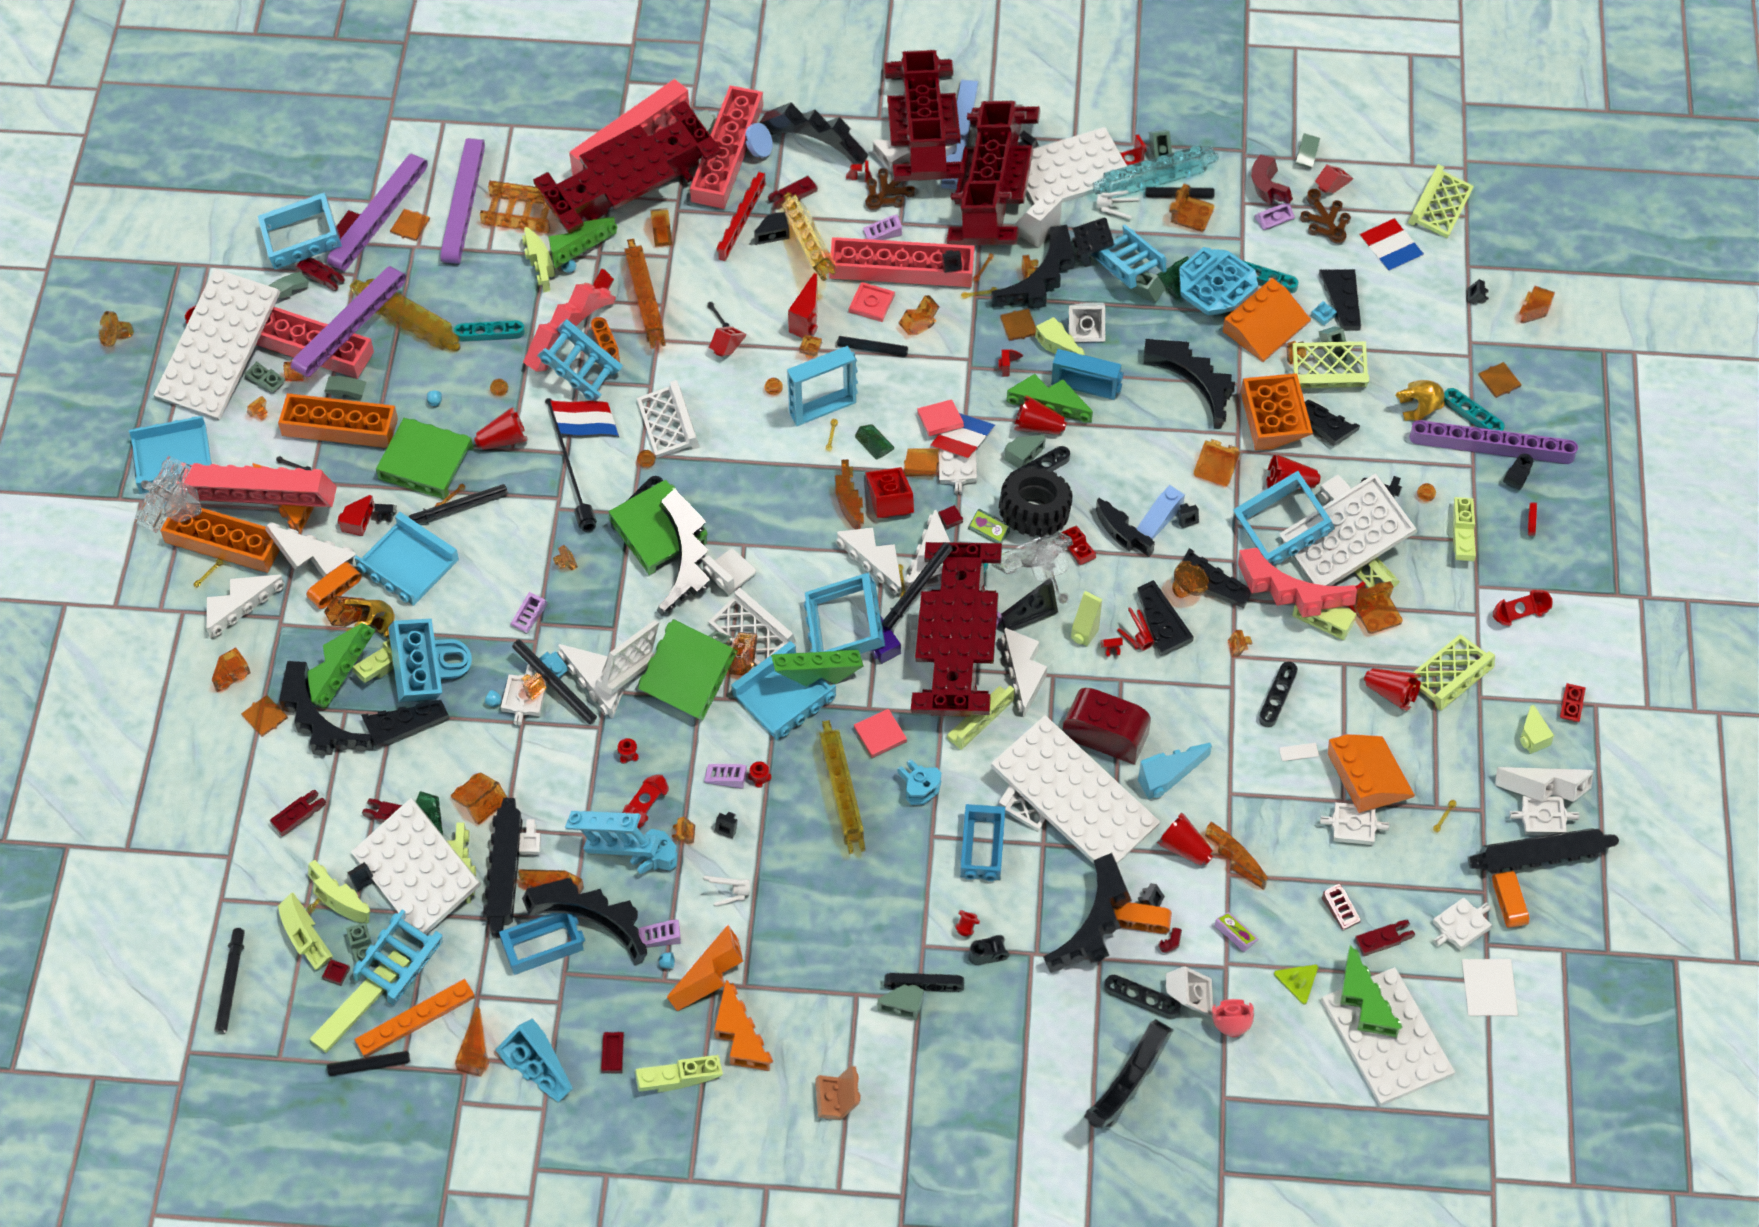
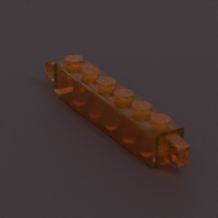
M634 238L628 239V248H624L625 260L646 342H649L650 349L655 348L654 341L657 340L660 341L662 347L666 346L664 328L642 245L636 246Z

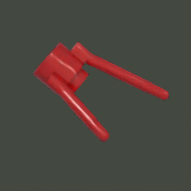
M1128 608L1140 632L1135 635L1136 640H1134L1120 628L1117 631L1132 643L1135 649L1147 650L1154 644V639L1149 632L1141 611L1137 610L1141 621L1140 624L1132 608Z

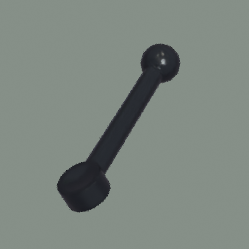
M708 302V308L712 309L722 323V327H730L729 323L725 322L715 309L714 303Z
M282 456L276 458L278 463H285L295 468L312 471L311 467L300 466L283 459Z

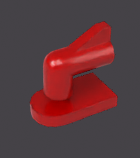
M865 160V183H867V180L872 178V174L868 167V160ZM852 164L846 174V179L857 180L858 172H863L862 164Z

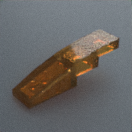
M1211 821L1206 828L1205 836L1219 845L1218 853L1231 861L1230 869L1264 890L1267 886L1268 877L1257 861L1229 833Z

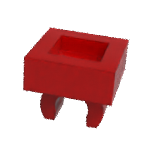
M1122 637L1100 640L1101 647H1107L1105 649L1107 657L1110 656V649L1112 648L1116 650V655H1120L1121 650L1118 645H1123Z

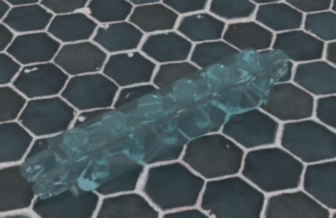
M1200 145L1193 146L1185 150L1105 172L1102 179L1093 182V191L1096 195L1126 190L1128 194L1145 190L1146 187H1156L1204 173L1207 165L1218 161L1219 156L1211 146L1204 148ZM1123 194V195H1118V196H1112V197H1113V199H1114V198H1118V197L1125 196V195H1128V194Z

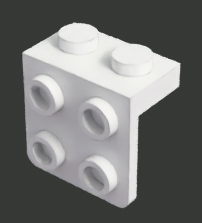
M729 549L716 560H713L709 555L703 558L704 573L728 594H731L756 574L755 568L734 549Z

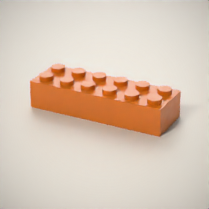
M287 393L278 425L282 436L387 448L393 438L398 416L393 405Z
M176 501L160 530L165 543L265 573L269 572L280 551L265 530V526L181 501Z

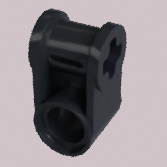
M1526 453L1520 454L1508 470L1503 482L1521 490L1534 462L1532 456Z
M995 935L990 938L973 941L969 950L970 962L974 965H982L1007 959L1010 955L1004 945V936ZM975 951H980V952H982L983 954H976V953H974V952H975Z

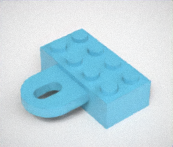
M432 618L393 621L388 627L399 702L436 700L442 694L440 679L461 677L471 666L472 656L464 643L454 639L435 640ZM458 654L462 657V662L449 664L444 661L443 657L444 655Z

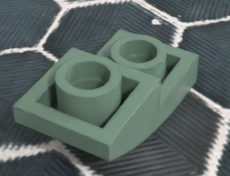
M1303 133L1295 164L1312 169L1320 142L1319 137Z
M301 272L284 276L268 286L279 289L280 295L278 299L291 296L292 290L307 288L309 281Z
M257 361L245 373L247 379L272 393L285 382V378L273 369L268 370Z
M329 376L324 392L342 398L343 394L361 399L366 381L343 376Z
M366 922L346 928L356 963L366 957L365 953L369 946L372 945ZM374 959L369 967L378 964V961Z

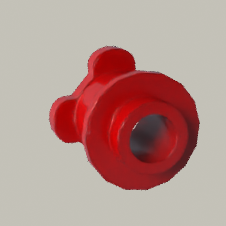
M625 738L618 743L617 749L621 756L620 762L622 764H626L628 761L635 762L639 759V755L636 753L637 744L633 739Z
M758 761L750 766L748 779L752 780L757 788H761L765 782L771 781L772 776L766 763Z
M959 910L958 914L961 917L959 922L955 924L957 933L965 937L973 935L975 924L980 923V920L977 918L978 915Z

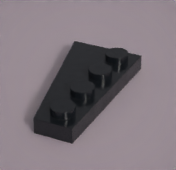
M1319 269V276L1323 280V286L1329 294L1330 303L1335 311H1337L1336 317L1340 327L1344 331H1360L1361 320L1355 269Z
M1190 548L1174 576V581L1242 608H1245L1251 596L1249 587L1234 577L1227 576L1219 567L1215 568L1208 563L1207 559L1204 557L1200 558Z
M1154 580L1137 587V593L1160 657L1193 641L1194 636Z
M442 700L420 703L410 708L405 706L399 707L398 710L386 712V710L378 711V714L361 715L369 734L372 736L376 749L449 719V714Z

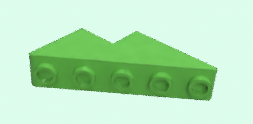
M614 217L583 222V227L570 234L548 236L554 267L561 266L616 234L617 224H615Z
M1033 374L1007 390V402L1012 405H1024L1026 400H1023V398L1027 395L1065 418L1092 422L1093 411L1063 379L1048 388L1036 374Z
M361 623L323 645L325 662L307 671L312 703L323 709L327 708L373 636L375 629Z
M859 650L771 655L775 672L806 687L820 678L836 684L864 667Z
M1350 945L1347 953L1340 1004L1361 1007L1357 1030L1397 1037L1399 1030L1402 1029L1400 1020L1394 1017L1391 1012L1390 1003L1384 1000L1379 985L1374 983L1371 978L1370 970L1362 964L1358 950L1353 949Z

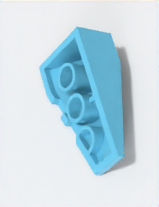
M1211 743L1192 746L1185 752H1181L1180 749L1174 750L1172 755L1167 756L1165 753H1160L1140 761L1138 782L1147 798L1161 797L1208 758L1211 753Z
M534 1019L520 1024L495 1049L507 1066L511 1069H517L523 1074L525 1079L535 1082L539 1089L557 1102H560L573 1089L546 1034Z

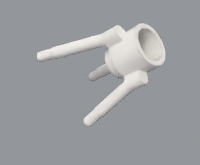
M1127 190L1098 194L1097 208H1101V212H1108L1131 219L1130 215L1108 208L1112 207L1113 202L1139 201V198L1112 197L1128 194Z
M713 876L703 877L704 880H709L710 883L733 885V894H737L735 897L715 902L714 906L724 905L737 900H745V896L750 895L749 879L736 880Z

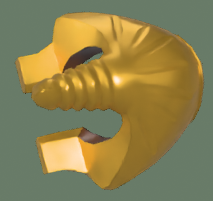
M1430 380L1410 382L1407 389L1398 391L1395 395L1399 398L1400 403L1411 402L1414 398L1418 400L1416 410L1403 412L1405 421L1422 420L1434 410L1442 409L1445 405L1443 388L1438 383Z
M345 600L346 606L362 609L361 615L354 625L355 627L361 623L368 626L372 624L379 633H384L385 638H390L388 627L395 620V614L390 605L382 600Z

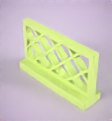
M1438 164L1408 224L1414 226L1417 223L1448 238L1474 186L1444 172V167ZM1442 178L1450 181L1451 185L1444 186ZM1458 187H1463L1468 191L1460 194ZM1453 189L1456 195L1449 196L1447 190ZM1442 191L1445 197L1438 198L1436 192ZM1458 199L1461 205L1454 206L1452 200ZM1447 201L1450 207L1443 208L1440 202ZM1436 203L1438 209L1432 210L1429 204ZM1452 211L1454 217L1448 218L1445 212ZM1441 213L1443 219L1436 220L1434 214ZM1430 215L1432 222H1427L1422 217ZM1445 223L1448 230L1441 229L1439 224Z
M1366 341L1292 344L1294 373L1298 375L1301 388L1367 387L1369 375ZM1322 347L1327 353L1320 358L1314 353L1317 348ZM1335 347H1341L1345 351L1340 358L1332 352ZM1353 347H1362V354L1358 358L1350 351ZM1297 348H1305L1309 353L1302 359L1297 354ZM1329 354L1337 360L1331 367L1323 361ZM1346 354L1355 360L1350 366L1342 361ZM1310 355L1318 360L1313 368L1305 361ZM1302 363L1310 370L1307 374H1298V367ZM1320 363L1328 369L1325 374H1319L1315 370ZM1338 363L1347 369L1343 374H1338L1333 370ZM1356 363H1359L1363 367V373H1355L1351 368Z
M1460 634L1413 672L1426 676V682H1421L1419 691L1434 701L1435 707L1442 711L1495 667V655L1490 651L1484 652ZM1461 642L1466 646V649H1455V646ZM1455 654H1467V660H1456ZM1469 654H1478L1481 658L1470 660ZM1453 655V660H1442V656ZM1431 665H1440V671H1428V668ZM1442 665H1453L1454 671H1442ZM1456 665H1467V669L1465 671H1456ZM1428 676H1440V682H1429ZM1442 676H1454V680L1443 682ZM1429 687H1440L1441 690L1434 694L1429 690Z

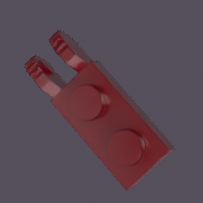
M806 176L779 191H773L768 196V200L770 202L775 201L774 207L780 209L817 192L818 186L809 176Z
M312 257L301 260L295 266L296 271L322 285H326L332 291H336L338 285L330 280L331 278L339 283L345 281L344 276Z
M312 790L272 817L270 823L283 837L316 811L326 805V800L319 798L313 802L319 793L316 790Z
M369 798L367 804L379 810L375 812L372 809L365 808L362 814L367 818L384 823L402 805Z
M1405 919L1398 921L1394 925L1390 924L1355 936V941L1362 955L1367 956L1400 945L1401 942L1415 937V933L1413 930L1398 935L1397 931L1405 929L1410 925L1409 921Z

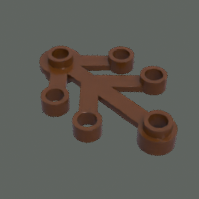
M881 168L878 170L881 191L876 194L877 181L873 178L868 179L867 189H869V195L865 199V205L870 210H877L882 205H894L896 208H901L904 205V198L902 196H895L894 198L885 197L887 195L899 194L913 197L915 195V188L911 185L895 188L902 181L894 182V179L888 184V170Z
M1310 189L1307 192L1306 199L1309 204L1315 206L1320 216L1311 214L1309 211L1301 212L1300 220L1303 223L1313 221L1326 225L1329 228H1322L1312 223L1308 228L1310 235L1322 234L1328 236L1333 243H1343L1347 237L1344 229L1350 223V214L1342 213L1340 215V223L1336 227L1334 221L1338 212L1342 210L1343 203L1339 200L1333 201L1331 212L1328 214L1320 202L1321 192L1318 189Z

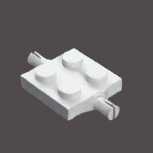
M939 449L940 484L955 485V494L958 495L959 489V495L963 493L962 485L977 483L976 450L969 458Z
M527 665L525 675L508 676L501 711L514 713L515 719L513 723L515 725L522 724L523 715L540 716L548 683L544 679L534 677V669L530 668V665Z
M1523 796L1522 811L1509 812L1510 819H1522L1525 835L1545 836L1567 832V820H1579V812H1567L1561 797H1548L1542 802L1528 796Z
M1335 802L1333 817L1320 816V824L1332 825L1334 831L1333 841L1374 845L1376 830H1389V822L1377 821L1375 809L1358 813L1354 804Z
M1465 898L1459 900L1433 919V924L1441 932V935L1433 939L1434 944L1439 947L1445 941H1449L1460 951L1491 930L1492 925L1483 916V914L1491 910L1490 905L1485 902L1477 909Z

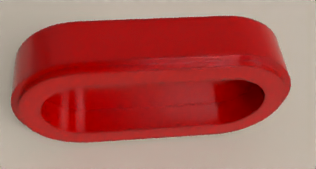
M1530 502L1528 535L1535 536L1537 502Z

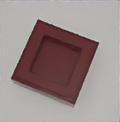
M955 505L938 512L946 529L963 523V517Z
M331 959L322 975V979L342 986L350 966Z

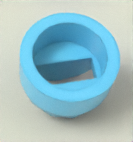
M573 259L561 265V270L567 273H572L576 269V262Z
M439 391L428 392V403L431 406H438L442 401V393Z
M491 690L485 698V704L496 707L501 703V696L498 692Z
M673 952L661 954L659 965L664 969H673L675 963Z

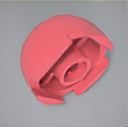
M1228 999L1220 1001L1221 1005L1216 1007V1004L1213 1006V1022L1218 1031L1235 1038L1251 1028L1254 1021V1007L1250 1002L1247 1005L1241 999Z

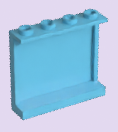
M203 416L129 430L137 475L135 477L136 485L140 494L180 486L185 465L199 463L210 466L212 464L207 429Z
M399 512L395 516L396 524L362 558L357 555L354 558L359 572L362 574L366 573L375 583H381L390 593L394 592L403 602H409L414 606L455 565L459 557L457 549Z
M790 641L773 654L796 653V646ZM771 656L731 684L732 695L776 740L787 736L791 729L804 723L807 717L811 714H816L823 705L832 702L836 697V685L830 686L823 678L806 687L775 672Z

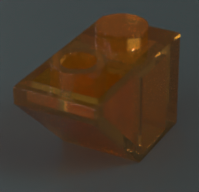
M1534 285L1532 292L1528 291L1525 299L1527 304H1523L1519 315H1522L1520 323L1524 324L1546 317L1552 305L1555 292Z
M335 596L324 610V613L332 626L347 627L358 621L362 609L346 606L345 600H365V598Z
M236 647L218 658L212 677V683L216 692L227 689L231 684L244 679L251 673L248 663Z

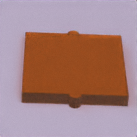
M403 209L391 228L390 233L401 236L403 239L407 238L417 241L430 221V217L419 214L418 211L413 212Z
M1029 309L1013 310L1011 313L1000 315L1009 341L1024 340L1026 337L1035 336L1036 326Z
M1504 362L1496 366H1490L1489 369L1478 373V376L1495 398L1506 393L1510 394L1511 391L1522 385Z
M908 448L906 460H904L905 476H936L937 465L940 464L938 460L939 448Z
M268 695L256 703L253 702L251 707L241 713L246 721L262 737L271 730L277 729L279 724L288 719V716Z

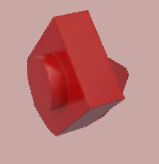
M1001 349V359H998V370H1002V377L1010 376V362L1022 358V353L1012 349Z

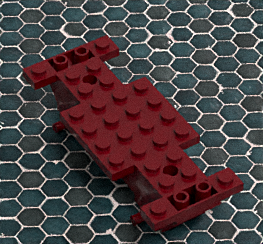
M937 50L902 51L901 61L884 63L885 79L902 78L904 95L887 96L891 147H909L910 164H893L894 182L964 178L963 161L946 162V144L961 143L956 93H940L939 76H953V61L950 58L939 59Z
M686 101L670 108V112L677 122L648 136L642 126L638 124L579 155V159L586 169L557 184L549 172L533 179V183L541 193L544 201L568 234L583 227V222L597 220L607 214L608 208L613 206L614 209H617L678 176H683L686 182L689 183L693 180L689 171L699 165V160L702 156L705 161H708L721 154V149Z
M981 101L980 107H972V112L967 113V120H970L971 125H977L978 133L975 146L964 147L962 157L964 178L958 179L956 193H951V200L955 201V205L961 204L962 227H949L946 239L947 244L1017 245L1018 226H1003L1007 204H1024L1034 149L1033 145L1018 146L1021 124L1039 123L1040 106H1022V104H1016V101Z
M944 542L925 543V562L931 560ZM947 542L953 549L942 562L941 590L921 591L915 660L916 662H934L932 689H923V692H912L910 710L911 713L931 714V716L970 717L971 715H990L991 694H989V690H977L976 669L977 663L994 664L999 595L996 590L991 591L984 588V563L1001 564L1002 543Z

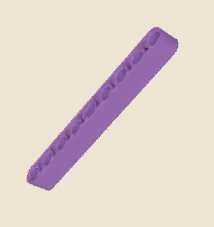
M466 138L441 249V262L460 264L485 151L484 139Z
M412 153L405 158L340 239L342 246L333 249L329 253L327 258L328 265L342 271H346L423 175L428 165L426 159Z
M388 266L293 358L291 369L306 377H310L404 285L406 274Z
M1417 420L1413 423L1409 436L1411 442L1418 445L1509 457H1518L1520 454L1526 453L1532 456L1533 460L1562 464L1572 463L1578 450L1577 443L1568 439Z

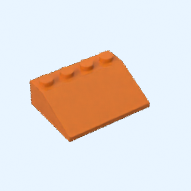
M1271 278L1224 318L1222 332L1264 362L1311 321V318L1290 292L1275 279Z
M1297 373L1243 378L1240 393L1255 451L1275 449L1313 434Z
M1346 734L1329 739L1328 756L1358 813L1415 796L1383 736Z

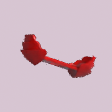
M1531 590L1530 595L1508 602L1505 599L1501 600L1495 606L1492 617L1502 625L1511 626L1512 620L1534 613L1537 616L1547 613L1552 608L1553 599L1547 591ZM1518 602L1523 603L1525 606V610L1521 614L1515 610Z
M656 774L646 778L630 803L626 804L623 808L622 813L641 815L637 825L638 829L643 827L644 823L648 821L646 813L660 794L667 795L669 791V786L663 775ZM642 794H648L651 799L647 803H642L639 797Z

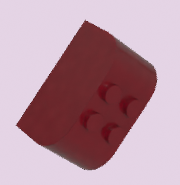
M1081 688L1078 690L1063 722L1062 731L1077 744L1135 765L1149 735L1151 717L1144 708L1137 704L1097 689Z

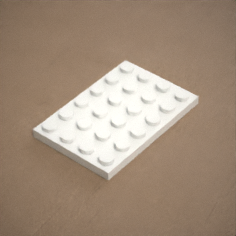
M1103 127L1034 148L1026 193L1033 205L1047 191L1061 198L1063 203L1133 181V176L1107 129Z
M1375 473L1323 506L1332 520L1335 530L1328 533V536L1316 540L1313 545L1299 550L1294 557L1313 584L1332 586L1415 534L1417 529ZM1316 510L1281 532L1280 537L1286 543L1320 523L1323 519Z
M412 798L351 851L360 864L365 862L373 875V881L398 913L402 909L406 911L405 921L424 934L430 932L482 885Z
M1395 967L1371 978L1374 983L1379 985L1382 997L1390 1003L1391 1012L1402 1024V1029L1399 1030L1397 1037L1357 1030L1361 1007L1340 1004L1342 989L1325 995L1321 999L1379 1106L1452 1077L1455 1074L1454 1069Z

